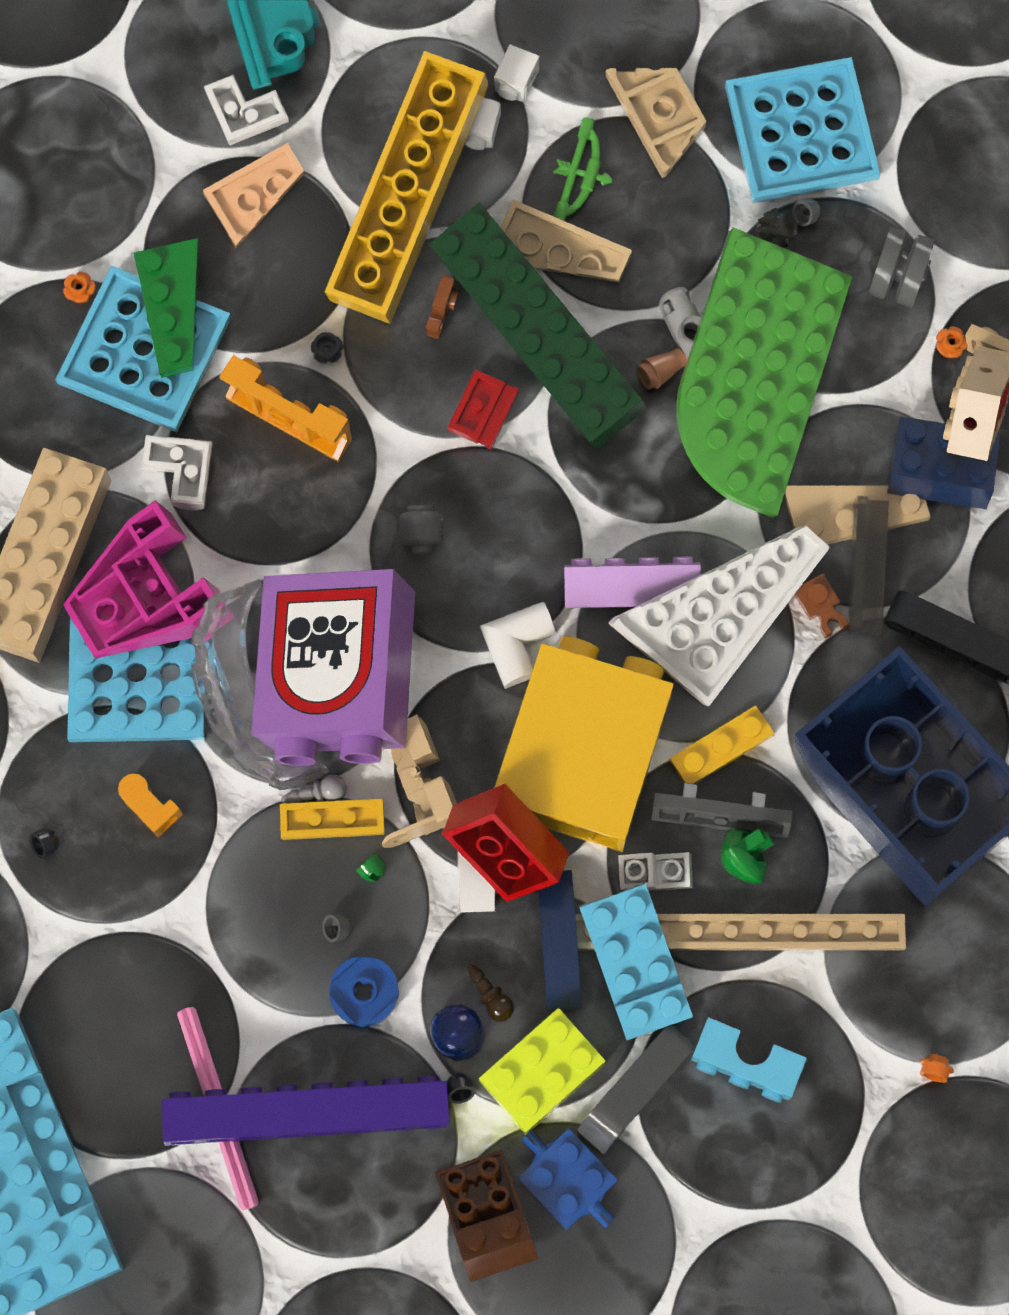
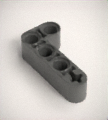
M673 1025L666 1026L595 1106L577 1132L604 1155L633 1119L696 1048V1045Z

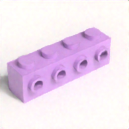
M690 556L673 557V563H659V557H640L638 564H625V558H605V564H591L590 558L571 559V565H564L565 608L636 607L701 575V565L699 562H693V557Z

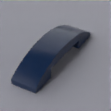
M564 870L559 883L538 890L547 1011H555L558 1008L560 1010L582 1009L572 870Z

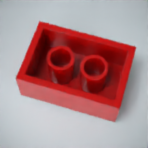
M506 784L454 804L442 832V835L506 902L559 883L570 853Z

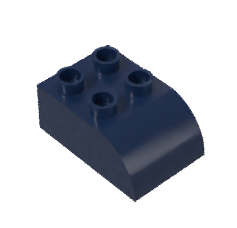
M901 646L897 647L794 736L795 744L802 760L821 789L925 907L931 904L1009 836V765Z

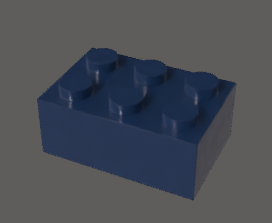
M900 416L894 436L887 493L900 496L914 494L919 499L987 510L994 492L1001 432H998L988 461L948 453L949 440L943 439L946 423Z

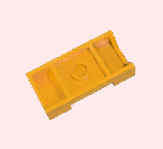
M233 355L220 374L219 378L230 384L226 395L227 400L337 462L340 461L352 442L349 421L346 418L347 415L341 409L333 405L327 408L319 403L311 414V409L302 402L294 400L292 403L286 400L278 389L265 384L261 366L252 359L244 357L242 360Z

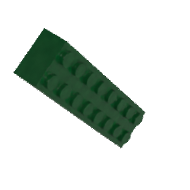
M480 202L429 243V246L595 450L600 448L647 409L645 403Z

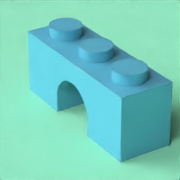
M708 1017L691 1058L692 1061L697 1063L696 1069L713 1076L716 1075L717 1071L730 1076L728 1082L744 1089H748L749 1085L755 1086L763 1090L761 1094L763 1097L781 1103L783 1098L789 1101L792 1098L807 1058L774 1044L765 1062L759 1065H749L739 1058L736 1051V1043L741 1031Z

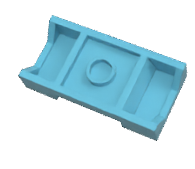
M645 882L606 898L579 905L626 1040L693 1017Z

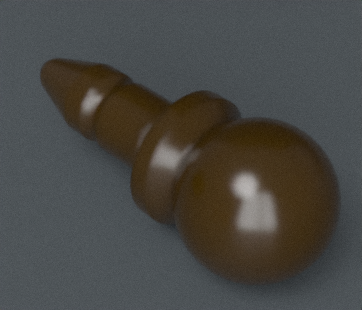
M469 964L467 969L473 983H476L480 993L484 995L480 1002L486 1005L488 1016L497 1022L508 1020L514 1012V1004L511 998L501 994L502 989L500 986L493 989V985L488 978H485L483 971L475 965Z

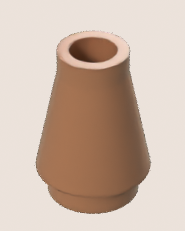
M676 348L670 352L642 359L641 364L636 367L637 376L646 389L653 387L658 389L686 365V356L681 349Z

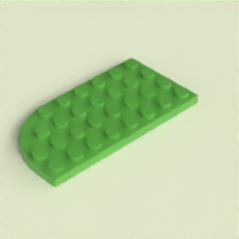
M734 227L729 231L680 381L676 403L677 424L682 444L690 461L701 477L712 488L732 502L774 518L778 516L853 276Z

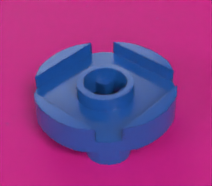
M373 957L350 958L334 971L329 988L330 1003L337 1015L348 1024L361 1028L377 1025L386 1020L396 1007L399 998L398 982L392 969L380 959ZM361 983L366 986L370 983L373 986L370 991L372 997L369 1000L365 998L358 1000L355 997L358 993L357 984Z

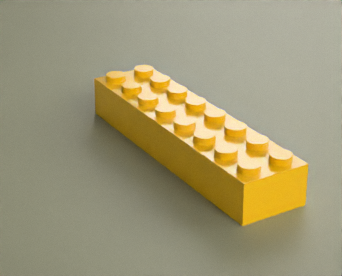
M423 52L326 287L325 294L331 302L391 324L489 86L485 73L435 54Z

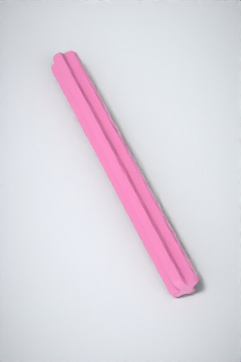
M188 1007L180 1010L177 1016L203 1096H205L206 1090L222 1089L196 1009ZM219 1142L240 1208L248 1210L256 1207L259 1204V1200L240 1142Z

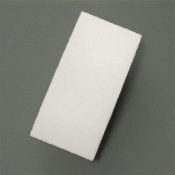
M458 852L460 912L495 911V889Z
M689 852L658 855L653 853L618 855L620 890H628L644 882L648 890L693 888L692 856Z

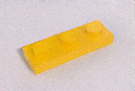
M755 705L675 754L669 761L683 783L697 784L767 741L775 733Z
M383 799L280 804L281 839L385 835Z

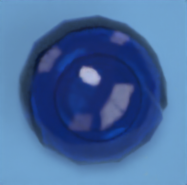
M462 1004L447 1005L438 1011L432 1019V1025L430 1026L431 1037L439 1054L443 1057L457 1062L468 1060L480 1051L485 1039V1031L480 1017L473 1009Z

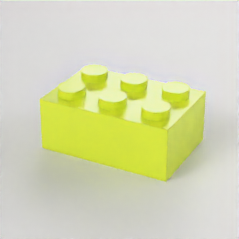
M558 1008L479 1078V1081L527 1135L528 1132L534 1129L599 1071L606 1061Z

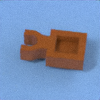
M443 275L441 277L433 301V309L426 325V335L428 337L440 339L444 321L447 319L449 310L455 311L460 292L455 289L454 278Z
M824 574L802 584L794 594L809 620L818 617L820 620V631L825 639L832 634L827 625L829 621H836L841 630L848 626L849 623L846 618L834 609L840 604V600Z

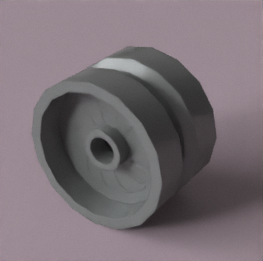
M890 226L868 295L885 299L889 296L893 281L899 283L895 295L896 304L913 308L918 291L923 288L931 264L929 258L935 239L918 235L914 238L910 253L903 251L908 238L907 231Z

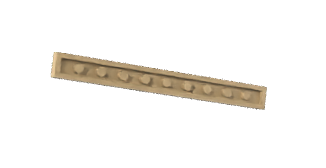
M575 914L578 950H594L582 914ZM657 914L669 950L906 949L905 914Z

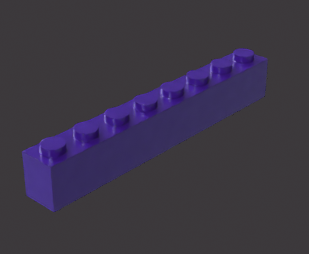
M422 1076L417 1078V1083L403 1084V1078H388L382 1080V1085L368 1086L367 1080L348 1081L347 1087L333 1088V1083L323 1082L311 1084V1090H297V1085L276 1086V1092L262 1093V1087H246L240 1089L241 1094L226 1095L225 1089L206 1090L205 1096L191 1097V1092L188 1091L171 1092L168 1099H162L163 1143L165 1146L448 1128L447 1081H438V1076Z

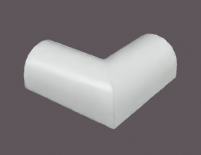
M234 74L204 86L230 146L289 122L276 90L245 101Z
M146 435L142 469L174 473L171 504L183 510H202L205 507L213 443L212 441Z
M544 602L480 626L504 689L527 681L531 677L533 666L525 646L555 635L554 625Z

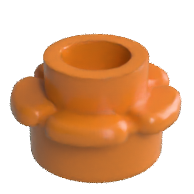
M78 272L76 275L70 274L66 277L63 292L67 299L75 303H85L92 298L96 286L95 282L91 281L89 274ZM82 285V288L76 289V286Z
M958 327L944 328L936 336L938 340L936 348L946 358H957L968 347L966 336L963 335V331ZM953 339L955 344H950L949 340Z
M929 1054L928 1058L920 1060L922 1065L920 1075L929 1080L946 1083L949 1074L954 1072V1069L948 1066L949 1059L941 1055Z

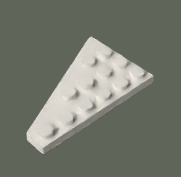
M799 526L612 618L608 624L650 660L661 665L665 669L664 672L705 706H710L830 547L807 526Z

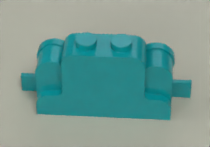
M226 0L253 90L272 85L271 78L295 72L304 65L306 58L305 48L310 47L314 43L316 38L314 27L320 26L316 7L309 8L307 0Z

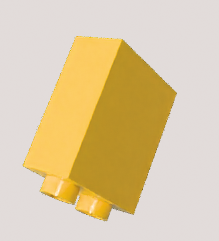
M562 636L557 648L541 643L495 787L506 784L547 829L623 852L671 700L674 683L662 680L665 669L661 665L644 658L628 656L625 658L622 668L596 660L599 648L582 639Z

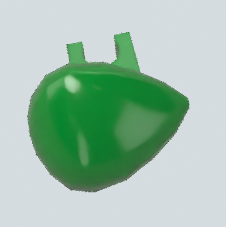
M737 827L729 829L724 835L721 845L720 858L722 866L731 876L741 881L752 884L762 883L768 866L762 852L774 845L768 832L763 834L761 829H757L753 833Z

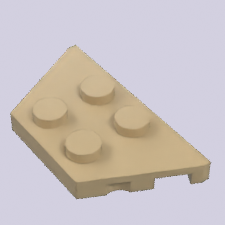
M616 68L607 69L606 78L661 178L666 177L704 130L706 119L677 68H661L659 70L636 68V72H616Z

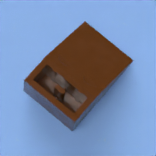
M502 1150L435 1172L470 1282L538 1259Z

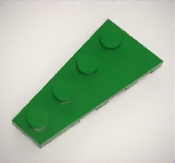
M198 238L133 252L161 378L194 371Z

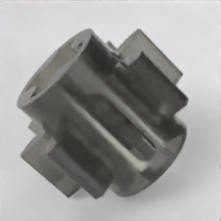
M777 208L763 213L764 217L758 219L760 224L756 228L757 237L783 248L790 246V242L795 240L794 235L797 233V224L793 216L788 212L779 214Z

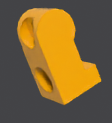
M128 774L119 782L118 791L121 798L158 838L183 815L180 808L171 799L162 805L152 794L149 784L141 775Z

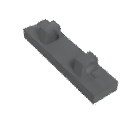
M684 783L682 796L655 793L651 817L653 821L721 830L737 827L750 833L761 829L763 834L768 832L770 836L788 838L792 823L793 811L765 807L766 794L752 792L750 805L696 798L697 785Z

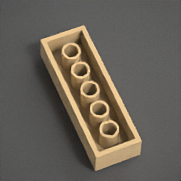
M46 448L42 449L0 554V650L38 663L41 662L112 481L106 468Z

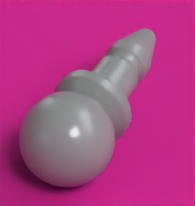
M331 774L324 777L321 782L313 780L314 787L301 788L299 791L292 790L282 796L281 801L283 803H300L301 801L314 800V798L317 799V802H323L324 799L327 801H339L346 793V783L340 776Z

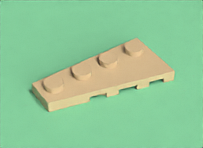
M514 199L500 227L532 267L538 270L619 283L633 253L631 249Z
M787 486L784 493L793 529L799 526H807L827 545L930 519L926 500L919 499L914 494H906L904 496L888 494V486Z

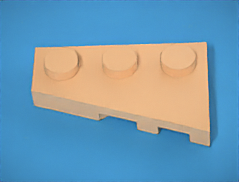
M286 143L205 188L203 193L234 246L237 248L303 176L304 170L289 144Z

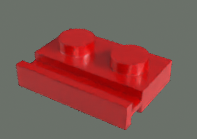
M475 369L448 425V431L476 444L480 443L487 446L488 449L492 450L517 398L519 388L506 385L505 382Z

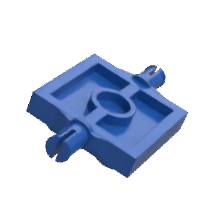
M570 1128L556 1141L547 1145L535 1134L533 1129L527 1134L536 1145L526 1135L522 1138V1141L536 1156L532 1164L518 1179L566 1230L580 1217L589 1213L605 1229L609 1223L600 1213L610 1223L615 1217L601 1202L605 1193L618 1179Z

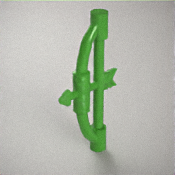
M588 117L582 119L577 135L579 140L572 163L557 159L559 168L553 171L555 174L568 175L561 200L557 202L553 217L565 221L567 216L581 208L590 192H593L596 180L601 181L602 185L612 183V178L607 173L603 175L598 174L601 165L600 142L593 129L595 121ZM591 140V159L588 161L586 171L580 170L578 168L586 142ZM576 175L583 176L582 191L575 202L569 206L568 201Z

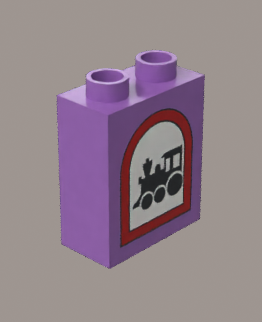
M394 569L264 576L251 734L275 751L274 760L276 762L289 766H310L316 763L317 751H340L339 758L345 762L374 764L381 761L382 749L406 748L415 590Z

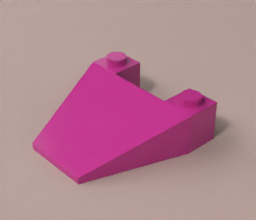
M156 500L125 523L63 604L95 658L208 635L235 615L220 590L204 577L185 591H180L160 557L187 537L172 513Z

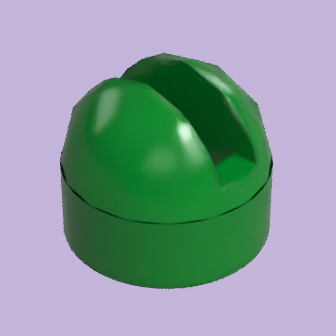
M374 852L355 871L367 882H376L385 875L386 864Z

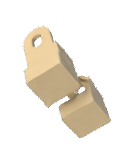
M418 714L407 719L406 748L391 749L392 758L397 765L396 769L407 798L413 802L417 822L387 835L382 842L384 848L395 847L422 835H428L439 829H444L451 809L457 803L449 783L442 776L431 780V778H423L419 767L423 769L439 762L440 758L427 725Z

